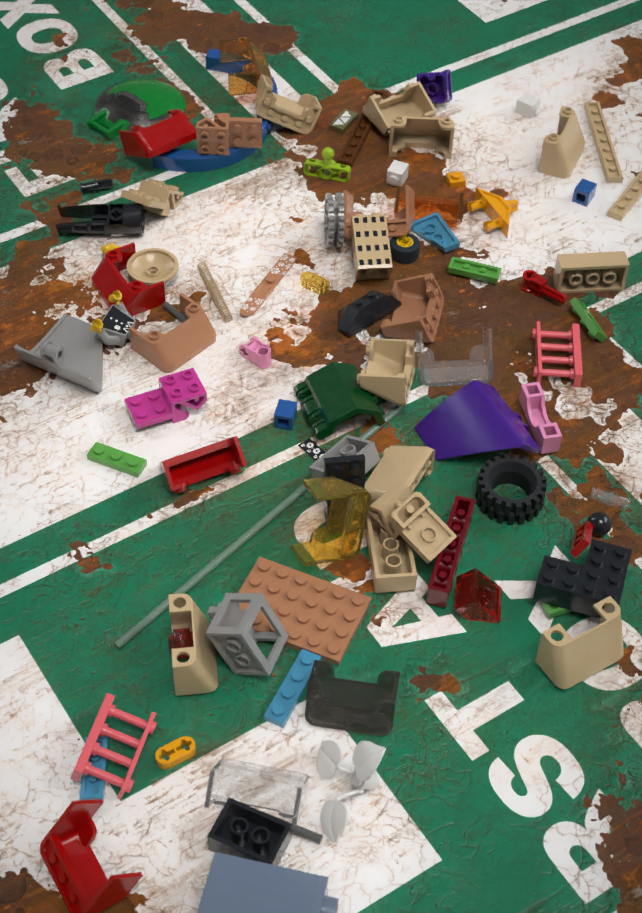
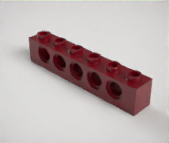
M458 495L455 497L447 526L457 537L437 556L428 586L426 603L442 607L447 606L473 517L475 499Z

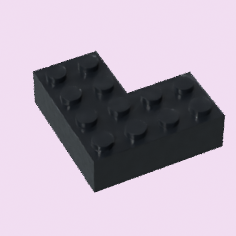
M592 539L585 566L544 555L532 600L601 619L593 605L609 596L618 605L620 604L632 549Z

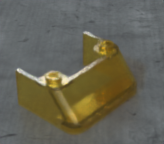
M333 476L303 480V484L317 501L331 500L326 527L315 529L310 536L309 542L291 544V549L304 566L348 560L357 556L361 548L371 502L370 493L363 487Z

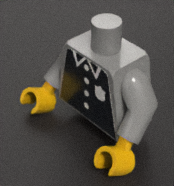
M116 290L108 298L111 303H115V306L112 305L102 321L100 319L92 321L93 325L90 326V330L96 332L95 338L102 340L104 344L122 347L128 339L130 340L129 328L131 326L134 328L136 320L127 311L123 302H120L122 294Z

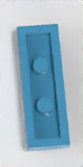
M98 737L96 742L100 743L99 746L108 749V737ZM96 754L95 756L90 755L88 762L92 763V766L106 771L107 759ZM89 774L87 776L82 775L80 800L102 799L104 802L105 781Z

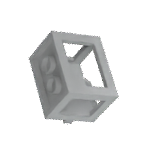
M226 593L222 602L218 603L217 606H210L207 611L212 621L206 631V635L234 674L270 676L289 636L262 593ZM240 603H249L247 609L241 611ZM260 609L275 632H256L252 627ZM257 641H275L267 659L256 645Z

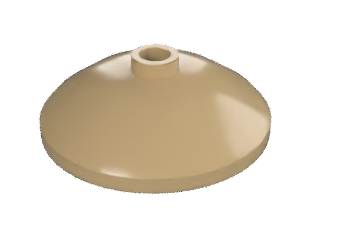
M148 248L138 251L127 262V272L130 278L134 281H141L147 286L161 281L164 283L170 281L176 276L179 269L178 260L175 255L160 248Z

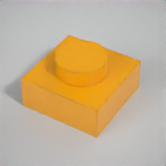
M462 171L446 173V180L450 188L466 185Z

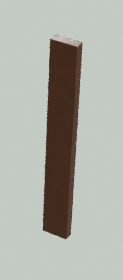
M373 90L371 95H380L383 100L387 98V92ZM362 112L337 159V163L349 165L351 168L373 126V123Z

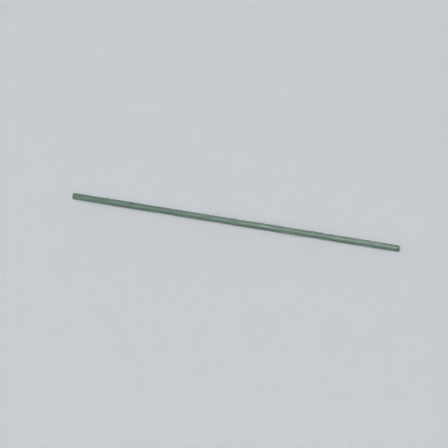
M396 405L383 416L386 423L379 426L376 422L358 438L368 440L405 407ZM309 478L173 594L187 593L315 484L313 478ZM169 598L165 599L113 643L114 647L119 650L168 609Z

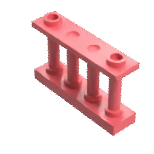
M537 321L536 328H532V339H535L536 366L533 368V377H536V382L540 383L542 376L568 377L572 380L573 387H580L583 371L579 324L572 323L571 331L568 330V332L541 331L540 321ZM541 338L567 339L570 343L568 345L541 343ZM541 350L568 352L571 356H542ZM542 363L567 364L572 369H542Z
M107 693L70 779L79 782L82 775L87 776L89 774L120 787L117 798L121 799L124 793H129L134 780L130 778L148 734L152 735L157 722L153 720L156 713L152 712L148 721L115 708L116 705L112 704L115 696ZM112 716L144 729L140 740L107 727L108 724L104 723L106 717L111 718ZM105 735L136 748L133 758L130 759L99 746L100 743L96 742L98 736L103 737ZM96 754L128 767L125 778L123 779L92 766V763L88 762L90 755L95 756Z

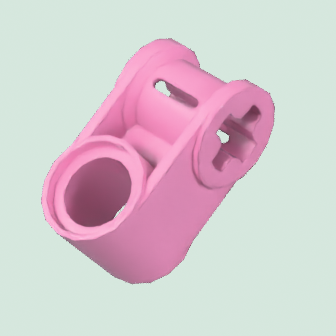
M252 337L248 343L239 346L241 355L257 367L265 369L271 366V348L257 337Z

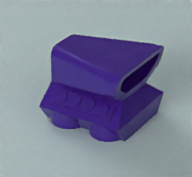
M450 69L441 72L417 74V82L420 81L432 103H448L452 100Z

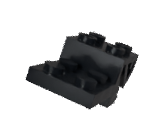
M364 454L324 458L323 498L327 503V507L324 508L327 533L365 529L367 497L365 493Z

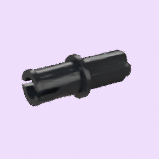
M109 178L98 181L94 179L92 182L80 183L81 192L84 194L112 188L113 181Z

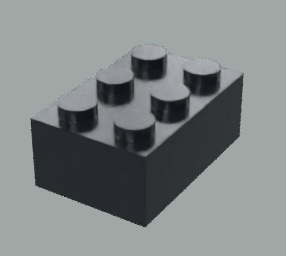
M229 797L207 836L208 849L222 854L278 866L292 839V824Z

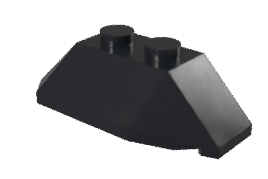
M369 291L364 296L339 310L338 331L351 336L401 306L402 303L378 291Z

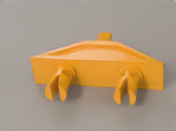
M476 187L475 201L467 202V210L470 209L471 213L481 208L491 219L483 222V229L489 232L498 228L507 238L510 214L518 210L519 202L516 199L505 201L501 196Z

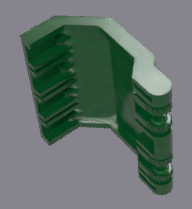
M332 362L308 375L303 382L293 388L297 399L301 401L300 405L309 424H312L311 428L316 439L322 440L333 434L338 424L359 413L373 415L379 426L386 423L383 415H385L381 405H376L379 403L376 395L361 389L360 385L357 384V374L361 373V370L358 371L355 365Z

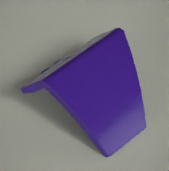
M477 380L468 383L452 394L415 426V430L426 446L435 449V458L438 461L514 448L534 453L541 451V448L528 433L530 428L522 422V417L518 413L512 412L493 386Z

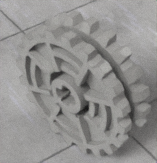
M331 193L325 194L324 233L326 248H332L334 241L337 248L343 247L345 219L342 193H336L334 200Z

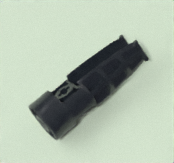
M139 203L57 206L61 217L92 218V221L56 224L59 236L62 233L84 235L144 234V207Z

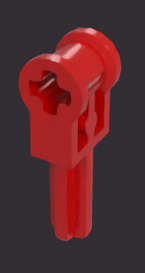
M533 270L523 272L522 291L531 293L539 298L544 294L561 304L565 303L567 296L547 286V279L539 276Z

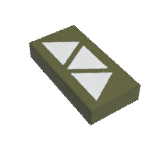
M344 109L329 124V129L343 134L358 118V113Z

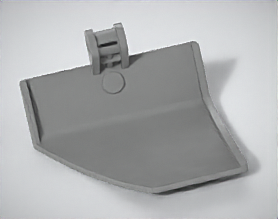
M64 314L32 350L28 351L17 344L14 346V349L23 361L95 392H102L103 341L95 338L96 332L90 330L92 324Z

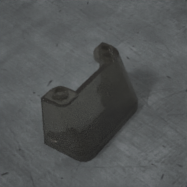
M314 660L307 686L305 719L310 725L385 736L391 732L400 672L385 670L379 674L377 684L334 678L335 669L332 664L326 661Z

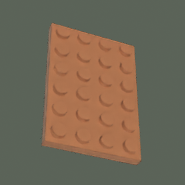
M262 557L258 558L238 592L262 593L289 635L284 646L300 652L302 649L321 656V660L337 666L340 665L372 601V597ZM240 603L241 611L246 610L249 603ZM260 609L252 627L256 632H275Z

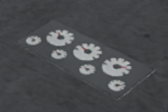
M310 438L298 445L315 461L326 453Z

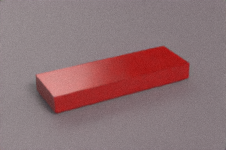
M586 521L574 534L570 553L575 558L590 544L594 527L590 521Z

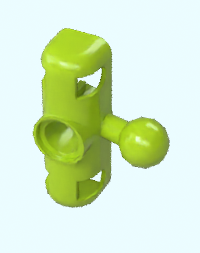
M330 147L322 150L324 160L308 158L303 165L305 175L325 180L348 182L351 176V167L349 165L336 163L332 159L334 157V150ZM311 166L317 167L315 173L309 172ZM341 172L347 173L345 179L340 178Z

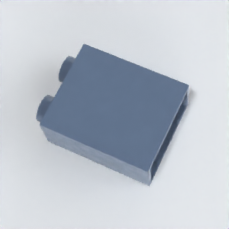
M215 852L197 913H337L339 898L328 896V877Z

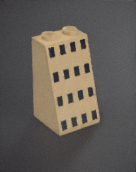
M355 214L351 217L350 222L355 280L389 278L392 270V258L386 214Z

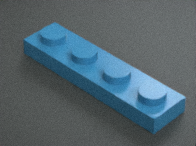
M304 649L301 650L264 714L265 721L284 728L320 665L321 656Z

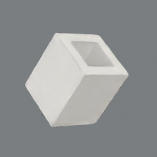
M524 93L517 99L515 112L531 119L540 112L541 99Z
M394 160L387 170L386 183L402 187L408 177L409 164Z

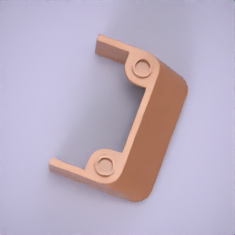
M405 185L406 208L399 211L398 219L387 220L389 238L405 237L411 230L415 218V192L409 185ZM343 190L344 235L349 240H352L351 217L355 214L363 213L359 211L354 212L353 196L347 190Z
M183 293L179 294L181 313L188 319L164 335L159 331H150L143 335L132 326L129 328L131 349L164 373L174 372L216 342V332L203 308Z

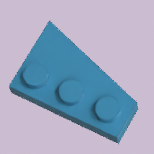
M438 212L413 222L411 231L444 253L460 247L459 240Z

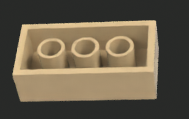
M626 252L557 254L553 275L555 290L563 294L624 290L630 266Z
M366 513L365 532L375 593L416 590L417 572L412 547L400 535L394 539L370 513Z

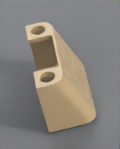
M420 81L407 84L401 94L391 95L384 100L380 95L373 94L368 98L367 103L362 109V113L384 136L390 134L391 119L395 116L433 118L437 113Z
M169 594L172 635L178 640H193L194 646L171 649L175 695L213 692L218 687L216 648L206 635L210 621L189 595ZM181 654H186L190 658L187 662L181 663L177 660V657Z
M611 596L593 605V608L601 616L600 623L572 639L560 624L542 632L535 662L558 688L568 689L623 658L621 610ZM559 633L563 639L555 641L551 638V634Z

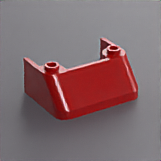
M175 109L167 111L169 118L148 127L136 125L131 127L132 130L130 131L120 130L118 132L126 156L152 158L197 139L196 128L183 111Z
M134 243L108 251L91 276L92 285L109 309L112 305L115 306V303L109 301V295L118 290L122 294L120 302H123L131 316L156 308L166 302L163 281L146 287L143 282L137 280L127 283L119 272L127 269L129 258L136 253Z
M237 436L159 462L170 491H175V494L187 490L185 486L228 471H230V474L242 471L241 467L247 466Z
M102 799L72 801L40 845L41 856L69 913H100L124 900L143 876L141 872L111 875L107 879L90 846L97 834V828L92 817L103 804Z

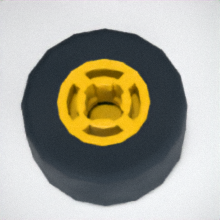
M410 233L405 237L391 238L390 251L392 260L401 264H409L417 260L420 252V240Z

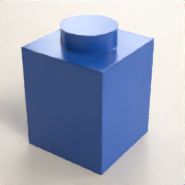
M582 178L574 189L572 202L587 207L595 197L597 183Z
M279 399L274 413V428L292 431L297 417V402Z

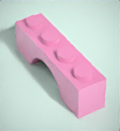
M540 383L521 384L519 402L535 441L541 448L540 453L559 451L562 434L557 423H551L548 419L545 408V394Z

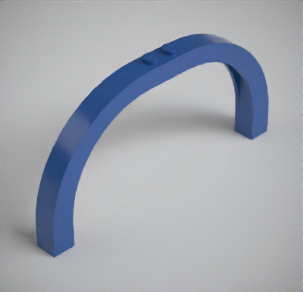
M209 49L205 57L207 70L239 76L252 83L255 87H257L258 80L261 74L271 78L273 82L272 92L278 94L273 77L257 62L236 53ZM257 115L256 118H262L263 143L268 132L272 130L273 122ZM230 147L229 155L197 154V150L174 148L152 157L153 168L169 171H211L235 164L250 156L258 148Z

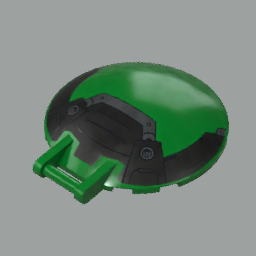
M153 79L122 81L108 87L98 96L94 105L96 115L87 121V126L105 134L108 139H113L119 135L118 131L120 130L130 131L132 130L131 127L136 125L148 127L169 118L168 110L180 109V111H186L185 98L177 88L162 81Z

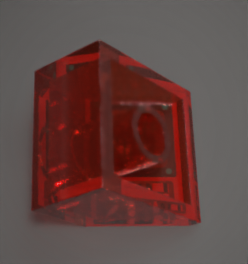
M477 568L456 577L455 611L467 620L499 623L501 622L502 588Z

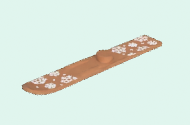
M284 253L240 308V315H253L298 258Z

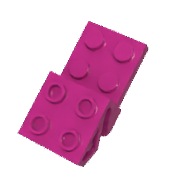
M194 368L158 378L159 389L124 399L136 429L170 419L172 423L186 420L189 417L186 406L198 410L207 401V392Z

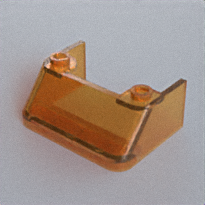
M245 37L219 40L220 63L250 60L251 62L243 66V72L228 74L229 96L257 93V83L261 74L271 78L273 82L265 54Z
M397 186L394 209L395 218H398V213L401 209L406 208L405 193H401V186ZM460 193V199L415 194L414 221L438 212L448 227H457L461 222L464 193Z

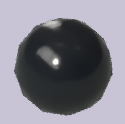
M594 512L587 519L594 526L592 534L595 536H604L612 528V520L604 512Z

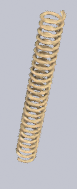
M200 262L197 265V269L223 321H231L233 316L206 262Z

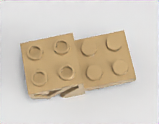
M148 178V181L141 180L139 190L130 188L129 191L122 190L120 197L142 204L144 209L168 216L170 214L169 210H175L181 203L184 192L178 191L179 187Z
M399 482L390 487L367 509L373 518L394 539L400 535L427 564L457 537L429 507L431 503L420 492L411 494L409 486Z

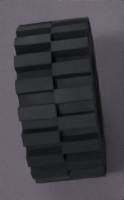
M504 454L502 459H500L499 455L494 457L493 462L489 459L486 461L485 466L482 465L478 475L475 494L477 506L481 507L483 514L488 512L490 520L497 518V523L500 524L503 521H508V525L513 526L515 521H517L518 525L524 524V519L527 522L532 521L533 516L537 517L540 510H542L547 489V478L543 476L544 471L542 468L537 469V463L533 462L530 464L529 458L524 457L521 460L519 455L515 454L514 458H509V454ZM502 484H513L522 488L528 496L522 499H508L498 495L493 489Z

